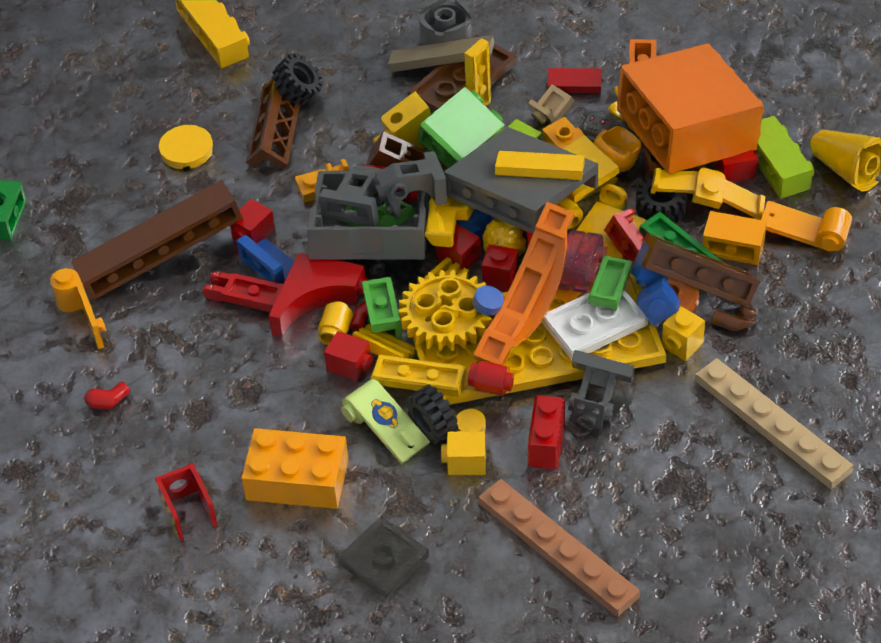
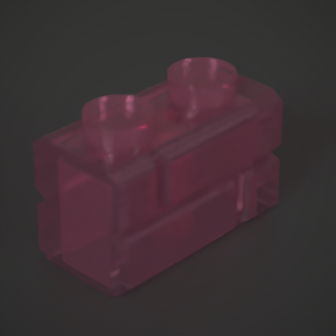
M571 230L569 232L565 264L558 289H573V291L582 293L589 291L592 282L595 281L604 255L607 256L608 248L604 246L601 234L591 232L585 234L584 231Z

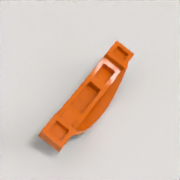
M550 202L546 203L501 310L496 314L488 329L485 330L474 352V359L504 365L511 349L525 341L540 325L553 302L561 280L567 250V231L573 221L574 212Z

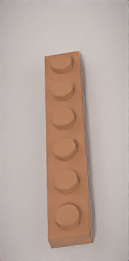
M502 479L498 480L478 497L480 506L617 618L640 598V590Z

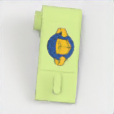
M375 379L369 380L342 400L343 407H341V411L344 417L349 422L354 421L357 424L365 421L401 465L430 444L427 437Z

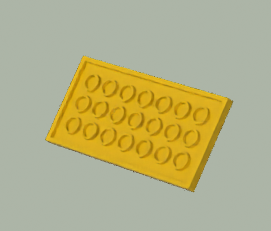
M630 273L625 291L637 304L638 294L642 289L636 283L637 279ZM596 275L561 281L548 312L590 293ZM508 292L502 293L504 299ZM648 321L647 326L589 353L633 365L634 369L666 363V353L656 326L653 327L650 321ZM540 323L537 329L525 341L511 349L504 365L510 366V373H514L515 377L512 390L506 391L505 394L583 379L585 371L572 367L571 359L545 326ZM477 335L476 344L469 340L466 341L465 349L459 344H455L454 351H451L448 345H444L442 351H438L437 344L427 349L426 341L416 344L415 336L412 337L418 360L466 366L467 374L460 396L443 395V399H447L450 403L448 405L498 396L475 391L474 387L468 386L472 362H480L474 359L473 355L482 338L481 336Z

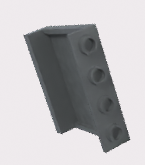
M510 127L505 128L444 171L447 197L531 234L534 233L535 226L547 202L556 205L582 184L594 189L598 188V163L586 158L582 180L495 175V164L499 151L576 155Z

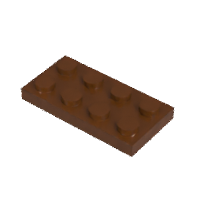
M494 44L490 57L491 86L517 64L516 55ZM465 61L439 65L408 91V96L416 91L428 105L430 111L434 113L461 89L466 87Z

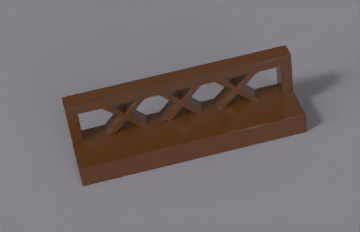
M272 79L262 87L246 163L254 168L264 159L269 160L282 169L289 162L300 103L297 105L293 104V99L287 101L285 94L281 96L279 94L281 89L275 88L274 84L276 81H272ZM281 107L285 108L289 118H284L280 111ZM276 126L281 127L285 137H280ZM272 145L277 146L281 156L271 151Z
M646 234L643 241L649 245V249L642 262L644 268L740 305H750L760 283V280L750 272L652 234Z

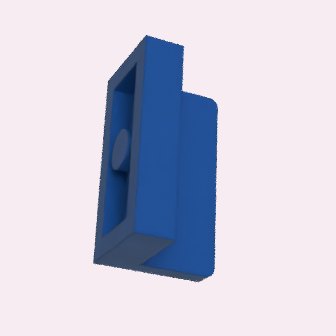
M244 235L236 240L239 257L243 263L264 280L284 284L294 263L290 257L267 239H263L256 244L247 235Z

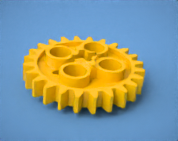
M454 269L450 275H445V272L440 270L439 276L436 277L433 273L428 272L429 279L425 280L419 276L418 285L410 283L409 291L402 292L403 300H399V316L402 329L407 330L408 338L415 336L416 344L426 341L427 349H430L434 344L438 345V351H442L444 345H448L449 349L454 351L455 344H459L465 349L466 341L468 340L476 344L477 335L482 337L485 329H488L495 315H484L473 306L472 300L476 290L481 286H486V283L478 284L477 276L468 280L467 272L456 276Z

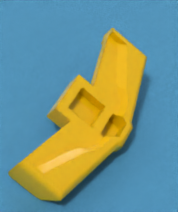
M661 168L654 169L651 186L652 194H655L656 191L693 193L692 202L719 209L722 202L753 216L754 219L760 220L763 215L765 196L756 195L725 180L724 174L719 171L701 168L699 172L678 171L668 174L665 170H661Z
M431 197L424 235L434 246L452 247L456 220H469L474 208L447 197V204L435 205Z

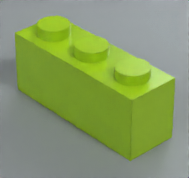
M775 116L762 119L760 126L761 135L758 139L756 150L761 172L780 199L810 190L812 177L814 176L812 163L805 159L799 145L792 141L786 127L781 125Z

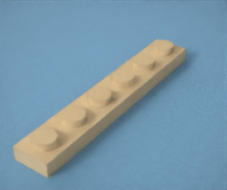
M718 358L696 373L695 382L830 490L853 472L854 465Z

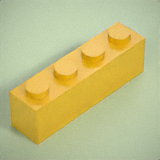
M175 0L178 13L221 69L249 58V37L245 31L241 32L238 28L235 18L233 16L229 17L222 2L218 3L217 0Z

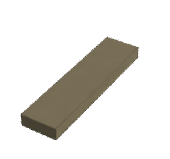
M493 35L392 50L388 66L390 72H398L464 62V53L481 38L489 42V55L491 57L495 43Z

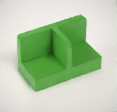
M391 277L362 281L368 322L372 333L394 329L395 337L402 340L401 321Z

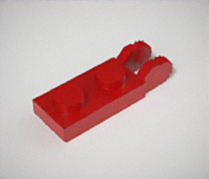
M215 271L209 277L213 285H205L202 293L207 299L216 302L224 301L271 312L283 284L235 273L228 274Z

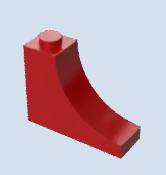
M299 252L269 314L271 334L283 337L287 329L299 317L314 309L324 307L329 303L343 302L346 305L357 306L361 295H364L362 281H368V278H365L364 266L334 259H309V254Z

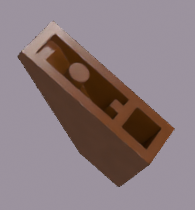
M383 131L371 148L366 165L388 167L393 163L424 160V152L428 151ZM439 161L444 172L447 168Z

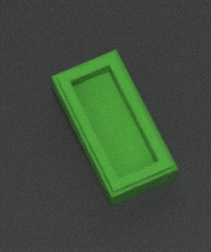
M604 255L588 297V304L617 310L632 270V261Z

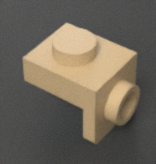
M552 84L538 103L531 99L528 104L533 110L532 116L543 124L546 121L552 124L561 119L575 101L570 95Z

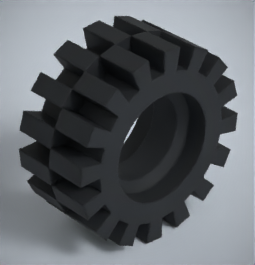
M292 53L289 54L272 71V74H274L272 81H276L274 84L275 88L281 89L279 94L281 96L285 94L287 101L293 99V104L297 105L300 103V105H304L321 91L323 81H321L322 75L317 74L319 71L317 66L313 68L311 60L307 62L305 56L299 57L297 53L294 55Z
M646 177L644 182L641 181L636 190V210L638 216L648 220L661 212L672 222L674 220L679 222L682 219V215L684 216L686 213L687 193L656 191L655 194H652V180ZM666 198L670 201L661 203L656 202L653 199Z
M428 384L405 399L407 402L405 406L409 410L407 411L408 415L412 417V421L431 444L434 443L436 445L446 439L448 432H457L458 425L456 423L458 421L453 416L454 411L452 408H449L448 404L450 403L447 399H443V394L438 392L436 387Z

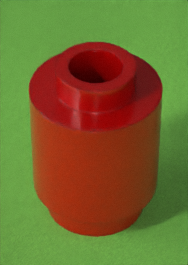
M486 361L472 362L468 375V386L474 387L475 391L504 396L506 391L512 390L515 375L510 373V366Z

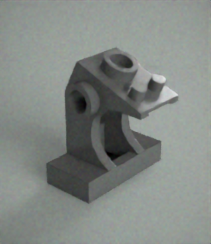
M435 151L424 152V160L393 163L376 173L380 184L376 185V189L382 201L388 206L386 208L389 214L395 212L398 219L401 218V201L412 191L422 190L427 192L433 198L435 205L447 204L446 177ZM398 188H403L400 192H397Z
M356 165L345 172L343 181L336 191L323 189L319 194L323 217L375 227L379 221L377 207L383 205V201L376 189V185L380 184L376 173L382 169ZM346 206L357 207V211L348 210Z
M574 350L571 360L572 367L583 370L585 373L579 394L572 393L568 410L573 412L572 422L578 423L585 428L601 430L604 420L610 422L614 404L610 403L616 380L631 384L634 366ZM589 385L606 389L602 402L597 403L586 400Z

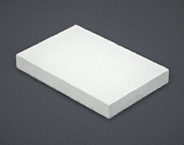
M625 290L617 310L588 304L590 294L588 293L547 312L541 323L571 360L574 350L591 353L648 325V318Z

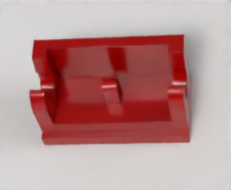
M630 208L619 214H614L604 231L624 259L632 261L633 266L644 236L633 223L634 219L632 216L636 212L633 208Z

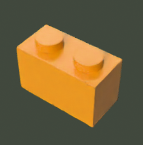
M710 211L703 234L702 246L717 258L759 265L765 242L767 221Z

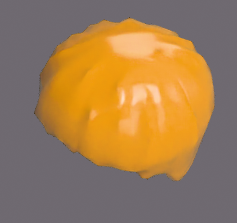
M621 126L604 130L596 136L593 142L619 167V172H625L635 165L642 148L641 141Z

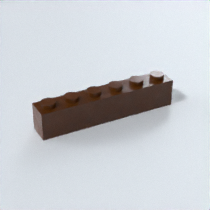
M220 180L72 260L71 264L93 301L240 221L243 217L235 199L224 182Z

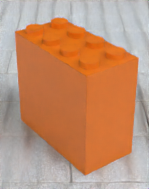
M709 43L621 65L617 111L668 174L733 157L749 150H757L758 139L761 135L760 126L762 115L764 114V105Z

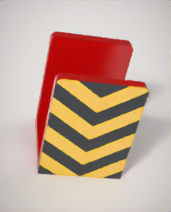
M193 463L155 478L161 504L179 541L184 540L179 517L172 501L194 492L197 493L212 526H218L212 500ZM180 479L186 480L181 487L170 489V485Z

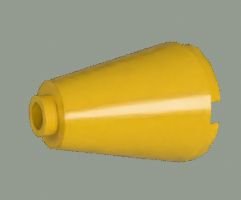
M820 130L813 135L810 141L811 153L853 188L860 191H869L878 184L879 181L875 179L881 173L880 137L831 130Z

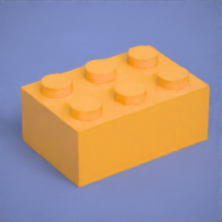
M254 428L241 478L245 499L247 501L338 509L349 460L346 437Z

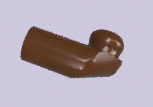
M744 306L740 311L741 314L732 316L716 310L711 323L730 331H739L754 325L757 311L753 307Z

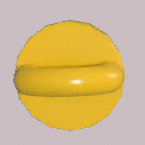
M604 184L599 194V202L623 210L627 205V192L619 186Z

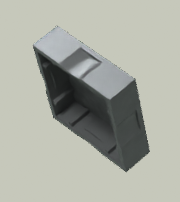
M346 171L318 172L315 187V203L311 208L307 226L309 259H425L427 238L424 234L429 212V201L431 199L427 192L417 190L418 199L409 204L415 208L414 217L398 226L352 227L341 220L324 218L319 200V194L323 189L334 191L338 189Z

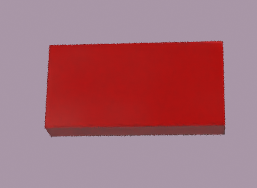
M548 68V89L553 84L565 93L600 94L601 68Z

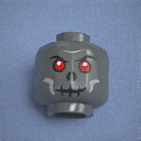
M607 110L591 111L586 115L580 129L593 143L598 134L618 126V123L614 119V115Z

